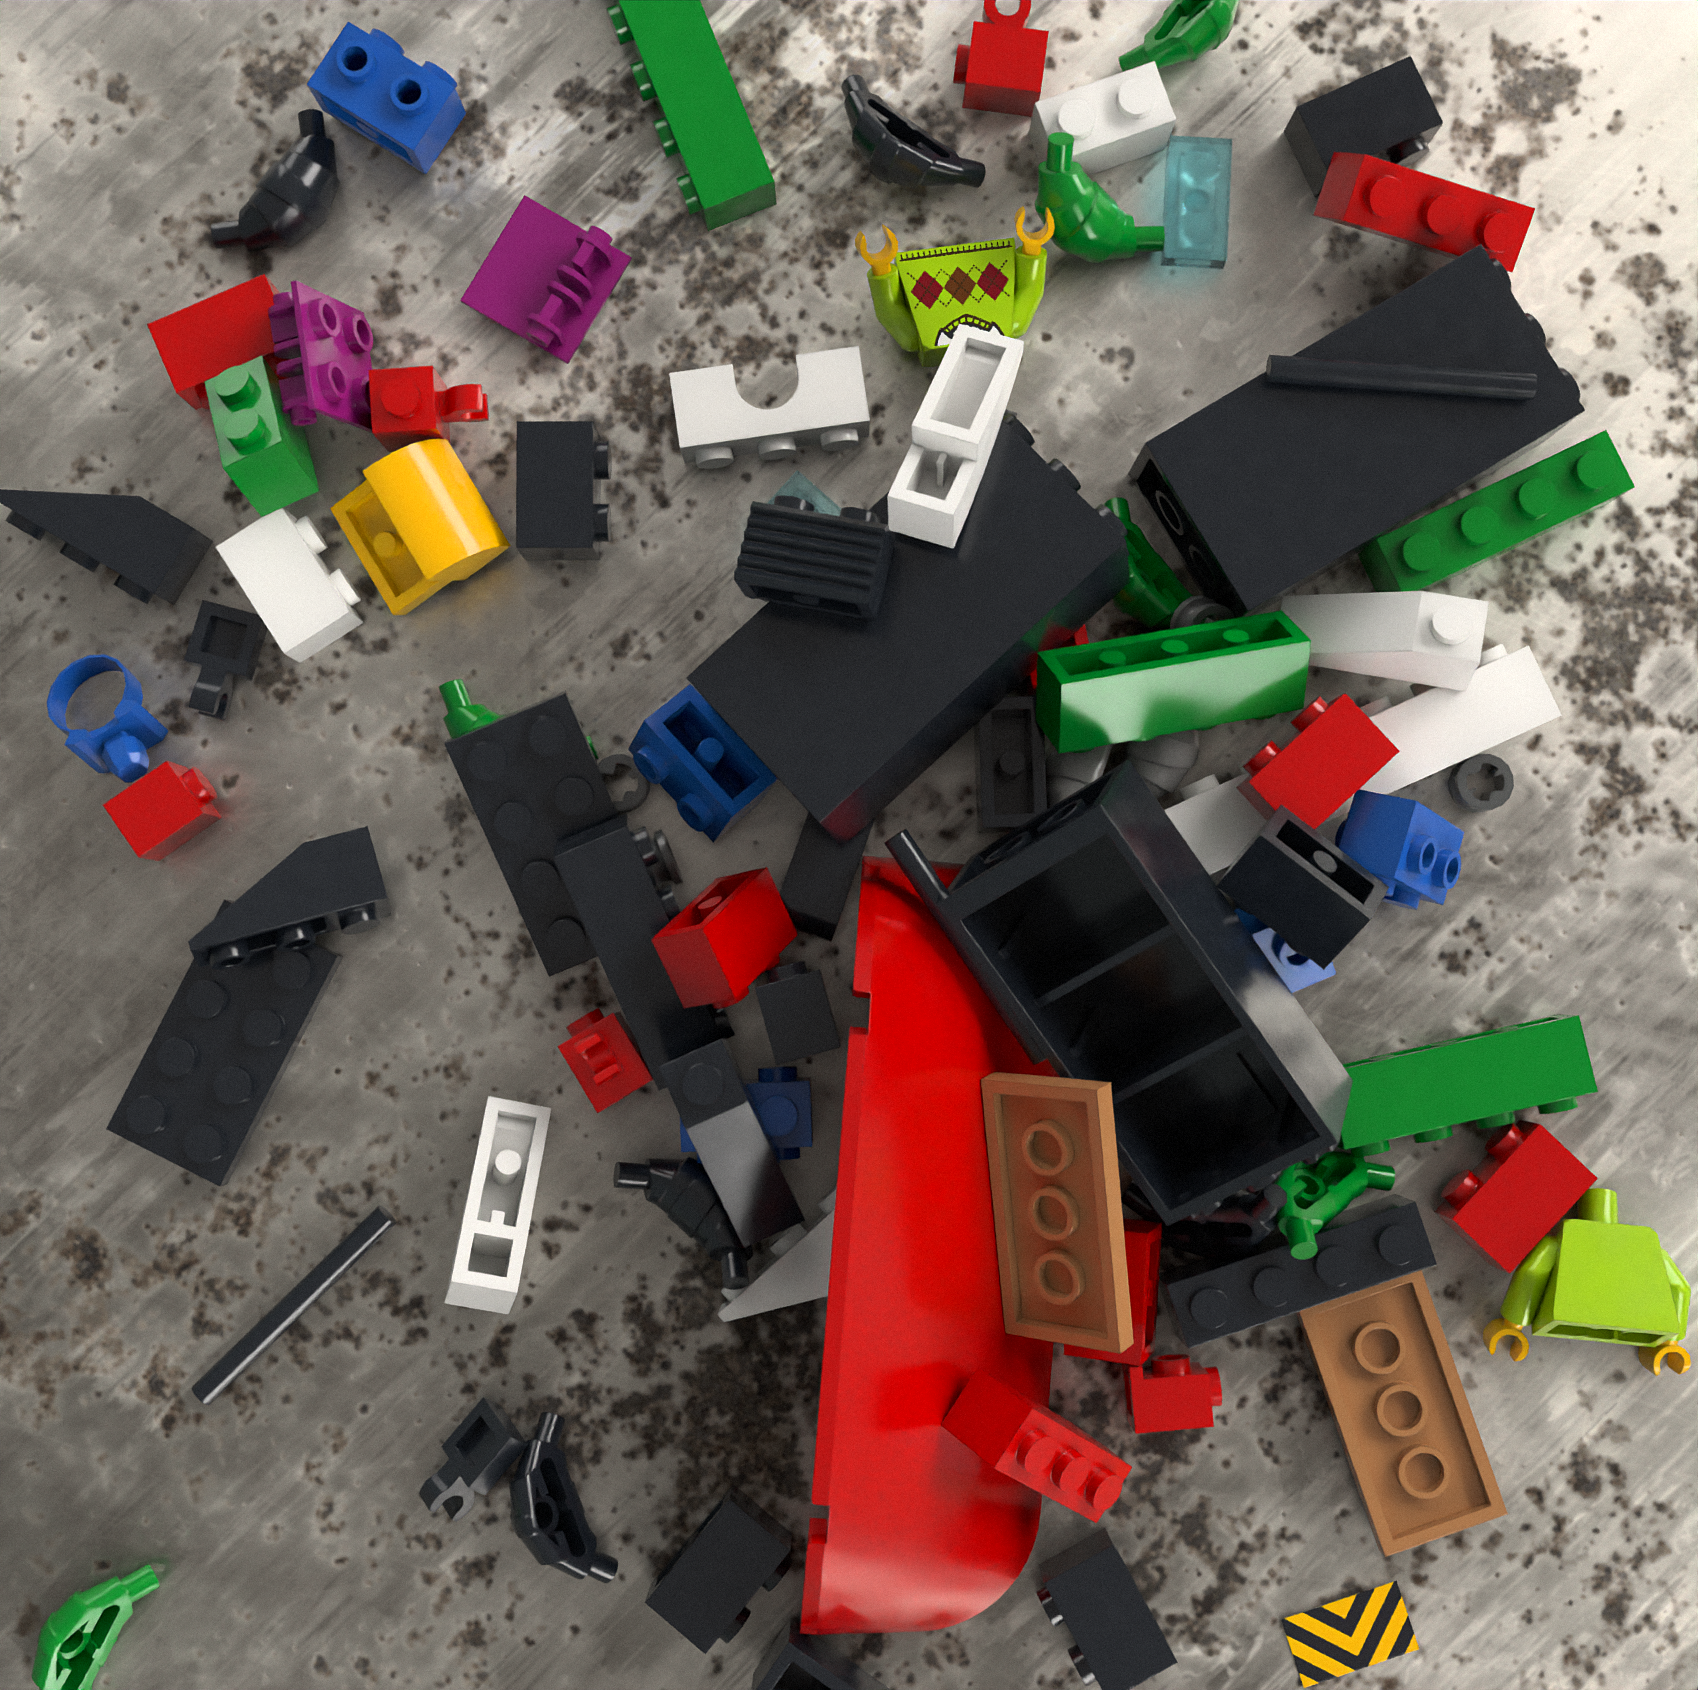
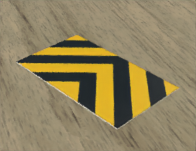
M1397 1581L1281 1619L1304 1688L1419 1650Z

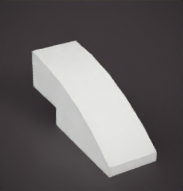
M959 324L913 421L912 444L887 496L889 530L954 548L994 446L1024 351V341Z

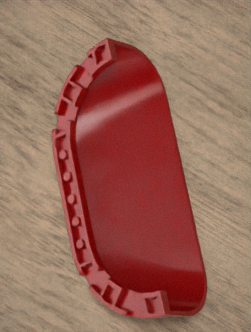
M863 855L852 996L869 998L870 1000L868 1027L851 1026L848 1039L811 1498L813 1504L829 1506L828 1519L809 1517L800 1620V1634L807 1635L932 1631L954 1626L974 1617L996 1602L1020 1575L1033 1549L1041 1515V1493L993 1468L943 1428L941 1423L978 1367L1049 1409L1054 1342L1005 1333L981 1079L994 1072L1059 1077V1075L1047 1059L1036 1065L1032 1064L896 860L889 857ZM929 861L946 888L949 887L965 865L963 863Z

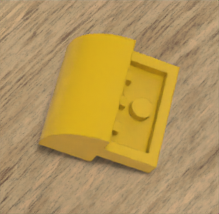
M447 439L420 441L381 458L362 471L367 480L330 508L393 615H407L451 581L466 580L511 546Z

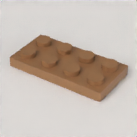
M994 1072L981 1079L1005 1333L1121 1354L1134 1344L1111 1082Z
M1422 1270L1296 1312L1378 1549L1385 1557L1508 1514Z

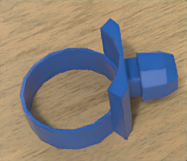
M88 655L72 662L59 673L50 687L47 699L48 715L53 723L68 736L64 745L97 773L112 772L125 783L136 781L144 776L148 770L149 758L146 750L161 742L169 731L141 706L143 701L141 683L133 673L118 659L108 655ZM105 671H120L124 673L126 685L123 697L113 712L115 717L105 726L90 732L86 729L71 730L67 728L65 713L68 701L82 683L88 678Z

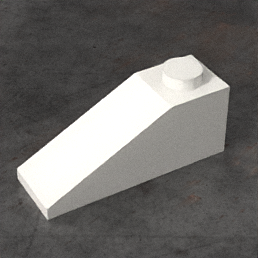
M1426 591L1283 596L1280 610L1311 640L1309 665L1466 691L1480 663L1489 602Z
M488 1096L445 1298L446 1304L509 1314L518 1292L551 1108Z

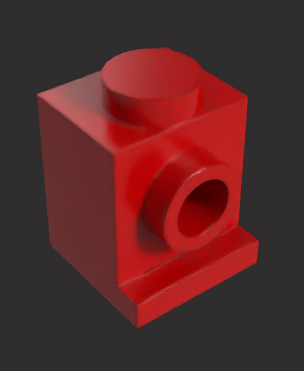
M1187 1354L1157 1355L1151 1357V1366L1145 1367L1122 1363L1126 1416L1135 1434L1214 1427L1212 1407L1222 1405L1221 1381L1216 1366L1203 1367L1199 1362H1190V1356Z

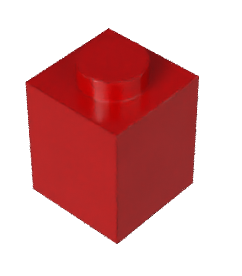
M165 761L103 804V807L138 858L161 861L222 818L211 803L217 798V794L203 773L196 767L188 770L186 766L170 761Z

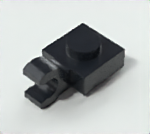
M202 600L184 658L190 665L201 668L190 697L189 708L199 710L200 715L225 721L232 701L233 677L252 681L268 630L258 614Z
M483 1397L441 1446L449 1460L437 1473L425 1481L419 1491V1495L429 1511L435 1513L443 1505L450 1518L456 1522L459 1521L472 1508L475 1501L474 1491L486 1495L528 1446L500 1404Z

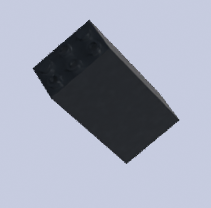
M1482 244L1292 356L1534 373L1537 376V388L1533 400L1266 382L1265 371L1147 441L1128 475L1202 596L1228 607L1235 618L1259 613L1282 599L1283 596L1289 595L1361 552L1375 539L1408 524L1542 444L1583 413L1585 409L1579 401L1580 390L1577 382L1566 369L1558 367L1545 346V333L1540 323L1530 313H1524L1512 294L1511 280L1506 269L1497 259L1490 258Z
M1010 413L1006 414L1002 419L983 477L954 548L890 530L895 544L877 620L857 619L838 613L830 614L826 611H816L811 608L804 609L799 606L792 607L787 604H777L769 601L686 677L710 706L841 848L1037 668L1038 652L1058 649L1130 583L1128 556L1130 554L1124 539L1128 532L1123 523L1105 505L1099 504L1094 509L1077 493L1081 489V485L1073 473L1056 458L1047 463L1031 447L1035 443L1031 433ZM889 492L868 510L880 516L881 524L887 525V496Z
M1128 759L972 855L937 901L936 905L1059 1077L1111 1082L1117 1157L1166 1226H1169L1187 1216H1190L1192 1219L1201 1213L1207 1216L1221 1205L1224 1198L1243 1189H1246L1247 1192L1261 1190L1273 1182L1280 1174V1171L1300 1161L1306 1165L1316 1163L1320 1156L1327 1152H1332L1339 1143L1353 1080Z

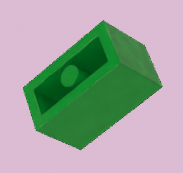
M262 355L240 366L230 367L218 376L205 381L222 467L261 517L319 491L304 426L292 425L290 415L282 411L279 378Z

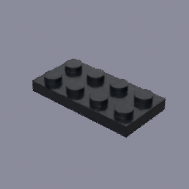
M563 691L447 739L444 743L549 977L598 957L553 858L554 844L620 816L566 691Z
M224 899L215 918L234 901ZM316 942L296 951L279 952L276 947L251 953V959L248 962L237 967L222 970L212 969L211 964L199 967L194 958L106 1129L218 1186L228 1184L343 958L342 955Z

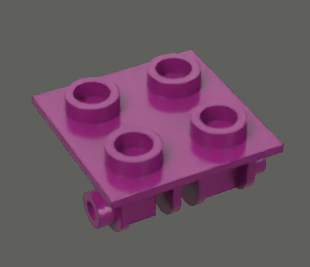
M524 195L460 301L564 363L569 364L632 258L611 246L612 237L602 229L591 225L589 230L585 231Z
M297 280L291 281L292 292L275 294L273 296L274 305L268 309L273 343L276 344L273 347L274 355L282 359H291L283 361L276 366L277 374L281 377H287V379L279 380L282 411L290 415L292 425L305 426L316 423L317 412L372 433L368 370H372L370 351L373 347V334L364 312Z

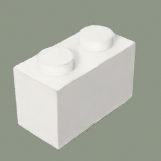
M1155 61L1035 102L1028 133L1039 163L1046 161L1048 136L1050 134L1064 132L1074 137L1072 161L1079 163L1084 173L1090 176L1164 150L1175 125L1176 117Z
M281 508L261 517L216 546V549L283 653L301 663L364 623L353 606L361 601V597L341 568L331 572L319 553L328 547L310 519L305 515L297 520L286 509Z

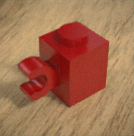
M984 0L983 22L974 21L971 45L958 44L953 83L965 85L962 108L1032 117L1034 104L1039 101L1049 31L1026 28L1031 11V0H1020L1018 11L1009 16L998 12L996 0Z
M433 365L368 370L372 433L388 452H394L405 446L429 439H447L450 443L449 423L489 420L488 395L486 393L482 394L481 384L457 385L447 389L446 384Z
M600 1008L589 1012L566 1027L572 1038L557 1046L597 1114L654 1080L636 1039L620 1011L613 1012L604 1017Z

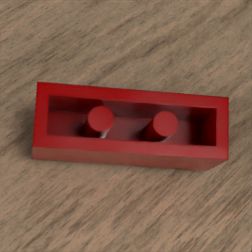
M1334 152L1313 216L1452 259H1456L1482 244L1490 258L1497 259L1507 272L1513 273L1535 208L1366 154Z
M979 1367L941 1423L943 1428L993 1468L1095 1523L1099 1521L1104 1511L1116 1502L1122 1490V1483L1132 1469V1466L1080 1427Z

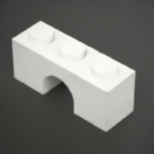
M859 346L796 355L798 386L795 394L784 405L768 410L755 408L742 399L736 388L732 364L669 373L679 445L684 463L696 462L698 468L712 469L732 464L734 462L733 456L758 453L760 459L775 460L796 454V447L821 444L822 450L838 451L858 445V438L869 437L870 428Z

